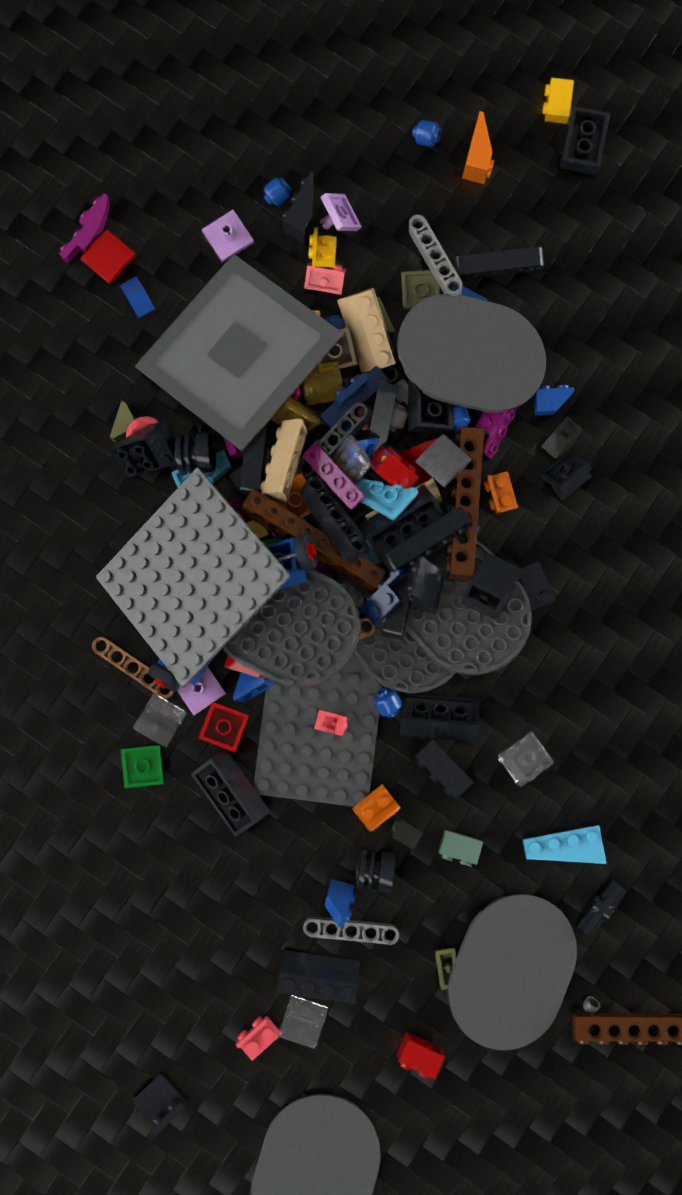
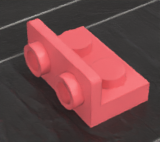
M309 263L304 288L341 295L346 269H343L338 264H335V268L312 267V263Z
M267 1015L264 1018H261V1016L252 1023L253 1027L248 1032L244 1030L237 1037L236 1046L238 1048L241 1047L252 1061L282 1034Z

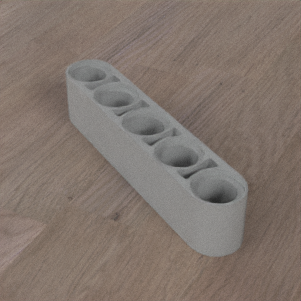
M414 215L409 221L410 236L444 294L451 296L461 295L462 281L423 216ZM420 225L421 228L416 229L414 226ZM428 240L431 243L424 244L423 241ZM432 256H438L439 259L435 260V259H432L431 257H432ZM446 271L449 274L442 275L440 272ZM450 287H456L457 290H456V291H452V290H450L449 288H450Z
M313 916L305 920L303 927L306 935L317 938L389 945L396 943L399 939L398 929L392 924L349 920V922L345 921L343 928H339L333 918ZM315 922L318 928L315 931H309L307 924ZM329 924H335L337 931L329 933L326 927ZM348 926L356 927L357 931L354 935L346 933ZM374 928L376 934L373 937H368L365 934L366 929ZM387 930L395 931V936L392 939L384 936Z

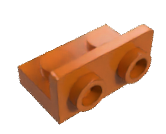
M508 471L492 476L487 475L486 481H483L485 491L490 494L491 499L488 501L491 511L494 510L496 515L517 509L518 505Z
M381 785L352 809L367 829L372 832L400 810V806L386 788Z

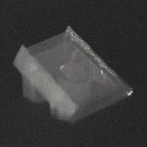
M533 732L528 733L499 755V762L509 772L515 784L521 787L535 779L539 773L554 763Z

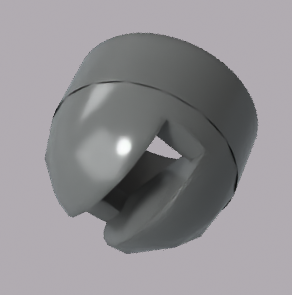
M588 996L583 1003L584 1011L589 1014H594L600 1008V1003L592 996Z

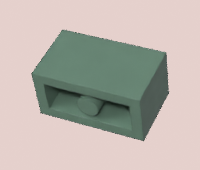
M444 829L438 853L442 854L441 858L453 861V858L461 860L460 863L463 865L471 866L472 863L477 865L483 841Z

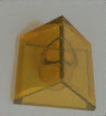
M338 361L317 364L302 381L306 406L335 401L337 397L335 394L343 387Z
M290 396L270 418V420L279 425H282V422L285 420L303 419L307 433L320 423V418L315 410Z

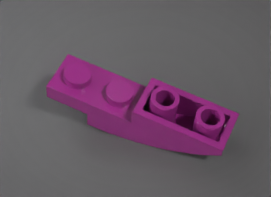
M105 193L95 199L89 211L86 210L82 213L79 222L83 228L78 229L74 233L73 239L61 247L59 254L67 264L80 250L85 253L101 235L110 206V201Z

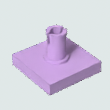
M325 193L320 197L329 215L320 220L324 229L328 230L333 225H335L337 231H357L361 228L345 194Z
M234 210L202 229L203 234L222 263L233 254H237L254 243V240Z
M208 667L195 686L188 683L184 688L180 686L177 690L193 715H196L226 694Z

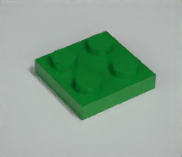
M160 745L121 749L125 788L164 784Z

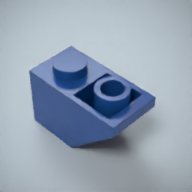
M560 385L557 388L551 389L550 386H540L534 394L535 415H554L573 394L574 388H569L568 385Z
M332 879L324 906L338 927L343 928L345 921L349 922L352 910H349V905H353L356 894L353 893L354 885Z

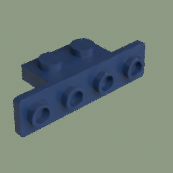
M377 366L367 374L363 373L360 376L357 374L350 380V385L346 389L342 387L335 394L337 397L334 403L321 414V418L332 428L355 403H364L377 392L379 381L387 383L388 378Z
M406 568L393 570L389 574L390 578L386 582L384 581L376 588L377 591L364 600V604L357 608L359 620L366 616L376 626L403 600L393 587L409 572Z

